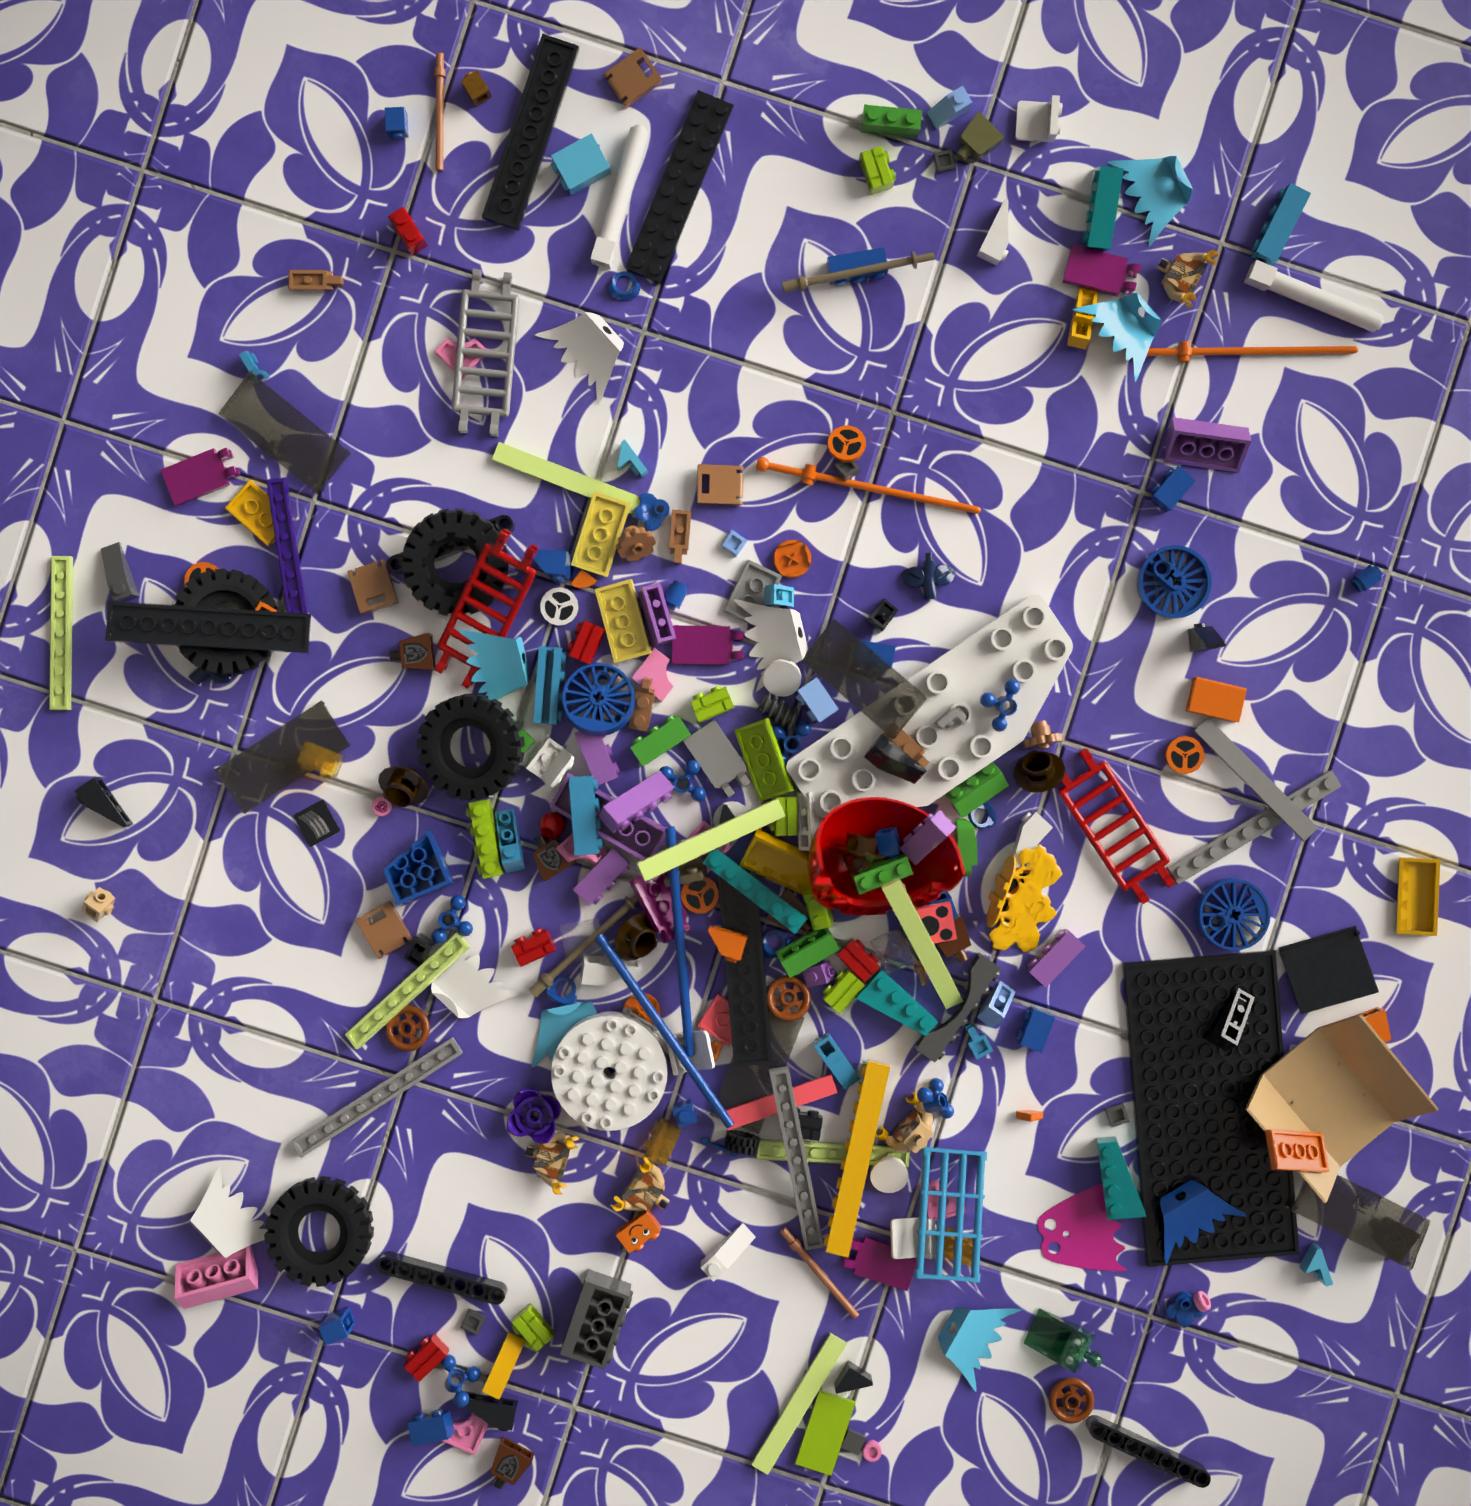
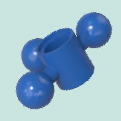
M1011 679L1005 683L1006 696H1000L996 699L992 693L986 692L980 697L982 706L990 708L994 705L996 710L1000 712L999 716L992 720V728L997 732H1002L1007 728L1005 717L1014 714L1017 710V704L1012 699L1013 695L1017 694L1020 690V684L1016 680ZM1009 701V708L1003 710V703Z
M806 721L799 722L796 726L797 733L790 736L784 734V729L781 726H772L776 740L784 742L785 749L781 754L785 765L788 762L789 753H795L800 749L801 737L807 736L811 732V725ZM789 739L797 740L798 746L796 749L791 750L787 747Z
M688 761L685 764V774L678 777L674 775L672 768L668 766L660 768L659 771L669 781L673 782L674 789L677 792L684 793L688 791L691 793V798L696 802H701L705 799L706 791L704 788L699 786L694 788L691 786V775H696L700 771V765L697 761ZM683 778L687 781L688 786L686 789H679L677 787L679 779Z
M453 896L450 900L451 909L439 916L438 923L441 927L432 932L431 938L433 942L437 944L443 943L447 938L445 931L453 926L457 928L461 936H469L472 933V924L468 921L459 922V917L456 913L457 910L465 907L466 901L463 896ZM446 914L452 916V924H447L444 921Z
M933 1078L929 1082V1088L923 1087L918 1090L917 1098L923 1103L926 1112H939L942 1118L949 1119L954 1114V1108L948 1103L947 1096L942 1092L944 1088L943 1081L939 1078Z
M447 1355L441 1361L442 1368L449 1373L445 1380V1388L451 1393H456L454 1403L457 1407L462 1408L469 1403V1395L461 1389L464 1381H478L481 1372L478 1367L471 1366L464 1374L462 1370L454 1369L456 1366L455 1357ZM451 1378H457L459 1384L452 1383Z

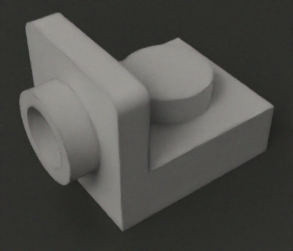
M954 707L934 723L940 729L944 727L947 729L955 723L954 718L961 725H965L967 723L965 720L967 716L960 708L956 709Z

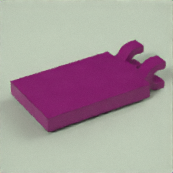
M1072 244L1062 283L1118 297L1120 292L1129 295L1133 294L1137 283L1132 281L1126 282V277L1128 275L1136 278L1137 273L1139 274L1141 265L1127 264V258Z
M212 448L161 469L174 505L180 506L230 485L228 479L240 476L241 474L237 467L231 466L225 469L222 462L234 457L232 451L224 448L217 452L216 449Z
M673 625L676 639L672 641V664L730 665V659H743V651H733V640H743V632H730V626Z
M666 872L647 881H644L642 875L629 881L654 931L656 933L661 931L660 936L663 943L675 939L674 932L671 929L674 926L670 887H665L664 879L667 877ZM682 904L683 927L685 933L691 928L684 919V917L688 914Z
M864 1236L863 1241L853 1237L851 1249L858 1250L856 1258L843 1256V1267L854 1268L853 1274L908 1291L914 1269L916 1268V1258L893 1259L891 1256V1244L868 1236Z

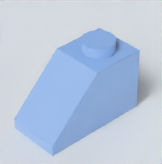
M961 86L942 98L927 112V115L937 130L968 112L973 102L965 88Z
M999 981L982 1004L977 1018L991 1028L996 1026L1005 1018L1016 991L1002 981Z

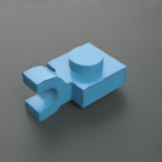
M247 350L239 354L246 368L252 374L255 385L260 383L257 378L259 374H262L265 379L270 378L266 371L258 369L256 364L259 362L253 352L249 353Z
M972 1023L964 1026L971 1037L967 1044L976 1060L993 1051L984 1033L978 1035Z

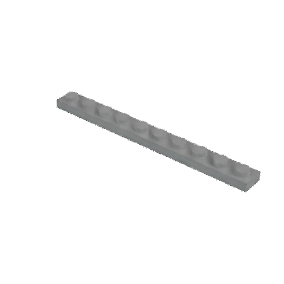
M1328 770L1288 794L1287 797L1302 811L1342 786L1334 772ZM1267 807L1168 866L1167 870L1175 883L1180 884L1283 821Z
M451 1037L292 1140L291 1144L301 1158L460 1056L463 1051L454 1037Z
M789 1067L769 1069L805 1250L823 1248L824 1241Z

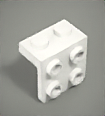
M1052 95L1049 102L1019 101L1016 114V140L1053 143L1061 131V122H1058L1059 115L1062 113L1060 96Z
M546 736L524 767L541 778L552 789L561 782L566 770L572 767L574 757L563 746Z
M693 1031L695 1055L690 1056V1060L697 1070L715 1068L708 1032ZM683 1032L674 1034V1037L684 1050ZM667 1044L673 1075L687 1072Z
M919 1217L892 1219L890 1221L891 1256L893 1259L917 1258L918 1234L916 1232L919 1225ZM927 1218L926 1230H937L934 1218ZM926 1235L924 1258L935 1259L936 1235Z

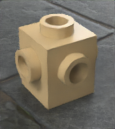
M99 887L95 892L91 891L86 896L81 912L98 922L114 910L115 897L109 891Z

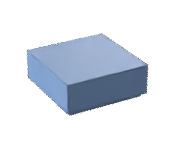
M731 530L721 544V547L737 557L747 540Z

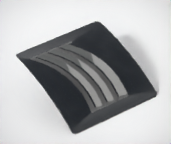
M324 799L294 814V818L310 846L340 832Z

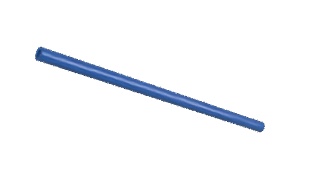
M675 826L665 827L667 848L676 845ZM677 866L669 870L684 1050L688 1057L695 1054L679 870Z
M603 933L599 934L594 938L724 1126L727 1129L730 1128L734 1121Z

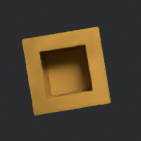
M477 70L467 73L461 80L465 91L475 107L492 97L489 88Z

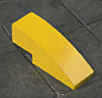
M1079 287L1074 309L1097 304L1098 292ZM1073 311L1067 346L1086 350L1091 337L1092 319L1095 315Z
M508 1332L482 1390L483 1393L500 1399L524 1346L525 1339L523 1337Z

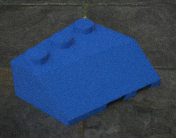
M430 830L424 833L419 840L415 841L411 847L383 869L397 906H404L455 884L443 852Z

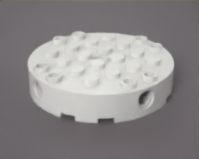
M607 1011L587 1016L576 1022L564 1034L557 1046L551 1067L554 1093L562 1108L573 1119L587 1127L605 1131L631 1127L650 1115L664 1094L668 1071L666 1053L657 1034L650 1027L631 1015ZM612 1067L615 1069V1072L608 1074L605 1068Z

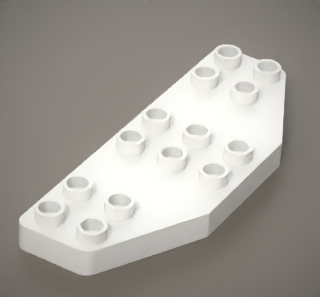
M1037 594L1031 595L794 755L786 764L787 772L806 800V792L813 793L816 814L822 818H825L830 811L845 802L867 797L894 799L915 807L928 806L1025 739L1072 652V640L1043 597ZM1013 679L1020 684L1019 692L1012 697L1017 704V710L1014 714L1005 717L1007 728L1002 732H997L992 728V720L998 717L1000 712L996 710L994 705L990 708L982 706L980 697L986 692L992 693L996 699L1000 696H1006L1005 683ZM1009 701L1003 703V710L1009 708ZM954 707L956 709L960 708L967 716L965 718L967 721L965 725H961L954 718L955 723L947 729L945 727L940 729L934 723ZM893 722L925 751L922 756L930 762L924 768L927 772L915 784L879 770L864 758L870 746Z

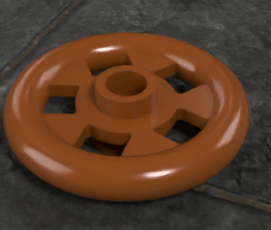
M778 977L770 983L766 990L768 1010L775 1018L781 1021L798 1020L806 1014L810 1007V991L806 984L797 977ZM785 984H794L793 990L785 989ZM776 988L781 990L778 998L773 996ZM802 992L803 1000L798 1001L796 993ZM786 995H789L791 997L790 1002H786L784 1000V997ZM777 1003L784 1007L782 1012L775 1007ZM796 1005L799 1010L791 1013L789 1008Z
M407 1005L386 1024V1036L390 1044L396 1049L406 1052L414 1051L420 1048L428 1039L430 1033L429 1019L420 1008ZM404 1013L407 1018L400 1022L398 1016ZM414 1015H416L420 1019V1021L417 1024L412 1019ZM407 1025L411 1026V1030L409 1032L406 1030ZM398 1026L399 1035H394L393 1027ZM417 1029L422 1030L419 1038L415 1037ZM403 1037L410 1038V1044L402 1043Z
M1073 1377L1064 1378L1058 1381L1051 1389L1049 1406L1054 1416L1062 1422L1078 1423L1085 1420L1091 1414L1094 1407V1394L1090 1386L1083 1380ZM1069 1386L1071 1390L1063 1393L1062 1389ZM1078 1388L1084 1391L1081 1396L1076 1392ZM1070 1397H1074L1072 1402H1068ZM1062 1398L1063 1405L1057 1406L1056 1399ZM1081 1402L1086 1403L1083 1410L1079 1409ZM1066 1409L1074 1410L1073 1415H1066Z

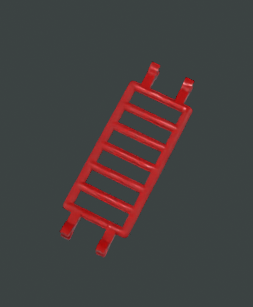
M507 529L499 532L494 546L490 544L484 545L437 644V648L443 651V654L435 671L441 674L443 670H446L451 657L470 666L469 672L462 683V686L467 689L470 685H473L474 682L471 679L481 668L467 663L469 657L446 645L450 636L467 645L475 644L454 629L457 620L484 634L505 638L536 575V570L529 566L539 547L533 544L528 547L522 562L502 551L511 535V532ZM490 553L526 573L527 576L523 584L486 564L485 561L488 554ZM483 570L518 590L519 592L515 600L477 580L480 571ZM473 586L511 607L507 617L470 597ZM465 603L501 622L503 625L499 633L462 613L461 611Z
M1083 749L1078 754L1089 770L1072 781L1065 771V777L1061 781L1064 786L1058 790V794L1121 890L1127 891L1131 888L1138 901L1145 904L1150 899L1140 887L1139 882L1157 871L1165 886L1171 887L1175 884V881L1164 867L1170 862V859L1105 761L1096 764L1089 750ZM1102 770L1108 780L1073 802L1067 793ZM1113 786L1119 796L1083 818L1078 808ZM1123 802L1129 812L1094 834L1088 824ZM1134 818L1139 828L1104 850L1099 840ZM1144 834L1150 844L1115 866L1109 856ZM1155 850L1160 860L1125 882L1120 872Z

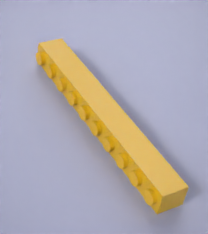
M869 1059L867 1064L863 1063L861 1075L865 1076L863 1083L859 1082L857 1094H860L859 1102L855 1101L853 1113H856L855 1121L851 1120L849 1132H852L851 1139L846 1140L844 1149L848 1151L847 1158H842L840 1169L844 1170L843 1176L838 1177L836 1188L839 1189V1194L834 1196L832 1207L835 1208L834 1215H830L828 1222L831 1230L830 1234L825 1235L823 1244L827 1246L826 1252L849 1258L890 1064Z

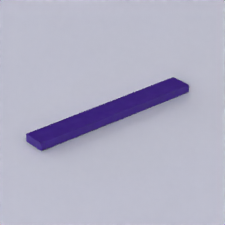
M287 478L268 479L266 482L286 611L288 613L308 614Z

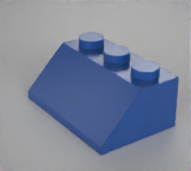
M538 549L533 559L555 583H565V580H570L572 557L567 551Z

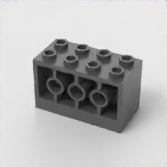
M588 1269L560 1355L601 1369L605 1368L606 1363L610 1364L614 1346L617 1345L620 1329L623 1327L627 1309H629L632 1301L633 1291L630 1290L631 1283Z

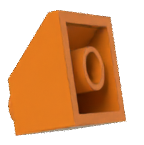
M710 925L708 932L720 954L725 956L727 961L734 963L737 960L740 961L748 935Z

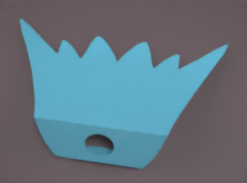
M1177 156L1157 159L1108 161L1107 163L1110 165L1124 168L1125 171L1129 172L1123 175V179L1135 181L1125 191V194L1129 196L1141 197L1134 213L1150 211L1145 220V225L1153 221L1149 238L1150 247L1170 220L1188 204L1193 188Z
M1138 293L1129 294L1117 300L1073 309V311L1097 315L1092 321L1105 323L1099 332V336H1115L1113 352L1127 348L1126 360L1128 361L1133 357L1134 379L1136 382L1149 347L1160 327L1161 319ZM1140 307H1143L1148 313L1147 317L1144 318L1139 315L1138 309Z
M457 630L475 643L467 645V647L478 652V654L470 657L467 663L481 668L471 679L473 682H486L480 688L479 693L487 692L486 696H489V700H498L528 685L529 666L521 637L510 639L468 630Z
M592 1001L546 1009L541 1012L540 1029L532 1068L538 1065L547 1053L550 1061L554 1058L560 1040L576 1022L587 1016L598 1014Z
M955 1307L938 1336V1341L944 1355L962 1372L975 1392L976 1381L973 1367L981 1369L978 1357L991 1359L992 1354L987 1343L1002 1340V1337L994 1328L1006 1324L1000 1319L1017 1313L1022 1309L969 1310L964 1307ZM953 1322H955V1323H956V1330H955V1332H954V1333H949L948 1330H949L950 1327L952 1326Z

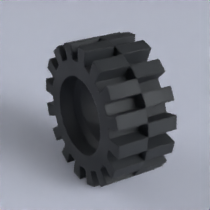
M727 1130L724 1148L731 1150V1152H737V1154L742 1153L753 1156L758 1152L760 1138L755 1136V1134L741 1130Z

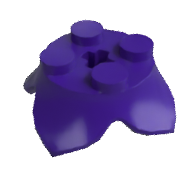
M532 1089L520 1090L513 1100L514 1109L507 1119V1131L518 1137L529 1135L537 1143H548L555 1133V1121L561 1113L559 1101L551 1095L542 1094ZM533 1110L539 1112L538 1118L531 1116Z

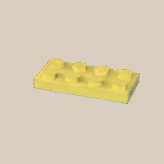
M595 491L593 492L571 562L572 566L605 577L609 576L617 550L616 545L619 543L618 538L622 535L631 503Z
M629 579L595 589L614 663L652 654L633 580Z

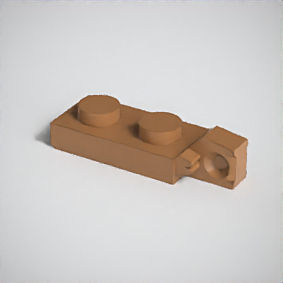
M289 270L288 289L290 291H332L333 287H344V278L342 276H333V272H328L327 270Z
M672 510L669 549L670 554H674V564L682 565V554L687 555L691 511Z
M643 678L642 687H637L635 692V709L629 722V728L645 732L649 729L655 699V689H651L652 678Z
M893 722L884 731L883 735L923 768L930 763L922 756L925 753L922 747L897 724Z

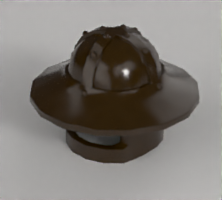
M1034 750L1018 761L1014 768L1013 777L1016 784L1023 790L1032 793L1052 790L1061 783L1065 777L1066 768L1062 759L1057 755L1047 751Z
M391 766L385 768L379 774L378 782L383 791V796L395 807L401 808L419 804L428 796L429 789L427 783L417 773L416 769Z
M847 832L846 846L834 845L833 847L842 854L845 866L851 872H863L875 860L885 858V855L875 852L878 838Z
M645 913L633 915L625 922L623 921L616 933L614 941L615 952L619 958L625 961H634L645 957L657 946V933L654 931Z

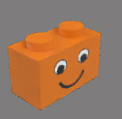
M644 1210L618 1228L616 1237L630 1254L632 1251L637 1252L642 1249L643 1243L649 1239L652 1241L660 1234L661 1225L651 1211Z

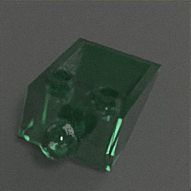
M1039 1308L1024 1341L1025 1345L1074 1373L1081 1370L1085 1359H1087V1363L1091 1367H1098L1102 1363L1100 1353L1096 1351L1089 1352L1096 1336L1095 1334ZM1080 1339L1081 1344L1077 1345L1075 1340Z

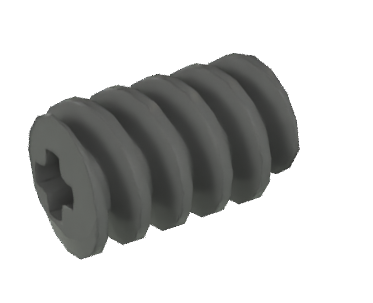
M767 693L761 700L756 712L762 709V716L768 713L769 720L774 716V723L781 720V727L788 724L789 731L798 716V708L795 707L791 711L790 703L784 707V700L777 703L778 697L775 696L771 699V693Z

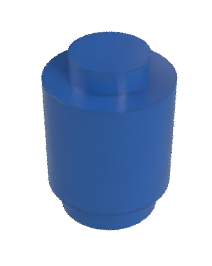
M1368 565L1353 577L1354 579L1351 580V584L1360 593L1367 591L1381 581L1382 573L1378 567Z
M675 580L669 585L664 596L667 608L675 610V608L680 609L687 594L686 585Z

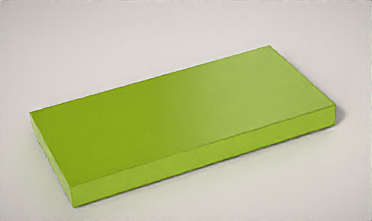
M769 718L735 729L734 732L759 802L794 791Z
M823 1390L818 1391L795 1459L796 1465L832 1476L855 1401Z

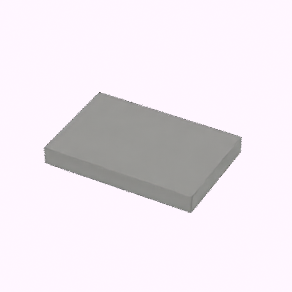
M748 559L723 612L750 624L744 618L752 615L741 608L734 599L764 605V587L770 584L778 585L782 575Z

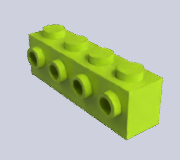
M491 799L469 802V807H466L468 818L472 820L470 832L471 836L475 837L474 852L476 856H479L480 861L477 864L478 873L482 875L483 879L503 875L505 871L501 862Z

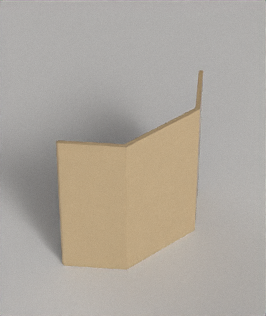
M1362 1014L1318 1027L1260 1075L1245 1108L1264 1132L1268 1129L1323 1134L1329 1172H1299V1174L1324 1203L1329 1198L1340 1167L1394 1122L1439 1110Z

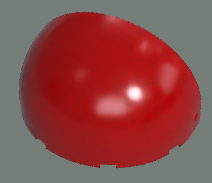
M880 797L854 799L830 811L816 830L809 849L808 878L815 900L830 910L837 908L840 909L841 913L850 915H884L886 911L893 910L882 887L860 895L853 890L848 872L851 870L846 868L842 854L833 847L834 845L846 846L847 832L875 838V834L879 829L895 826L897 827L901 845H903L904 842L902 840L910 832L914 835L913 830L920 823L924 825L923 820L929 814L908 803ZM951 834L918 864L915 865L908 858L913 874L900 880L905 884L906 892L915 908L940 897L939 894L943 891H951L966 874L959 848ZM876 844L875 852H876V853H879L878 847H877V844Z

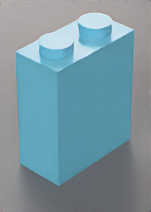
M592 133L551 155L553 161L551 167L555 174H560L562 178L560 183L564 191L568 190L571 196L611 174V168Z

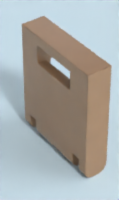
M641 47L603 74L606 80L609 79L608 84L620 102L624 101L623 106L625 108L634 104L663 82ZM644 61L653 73L649 77H646L639 66Z
M698 464L697 504L743 505V501L736 500V498H743V474L736 473V471H743L744 466ZM702 476H709V493H702Z
M385 559L380 560L382 567H379L376 561L355 568V576L352 570L347 571L360 614L362 615L399 603ZM385 594L386 601L370 606L369 601H367Z
M391 900L355 920L378 959L383 957L380 950L387 955L405 945L406 941L403 937H406L408 942L413 940ZM383 910L386 916L371 924L369 917Z

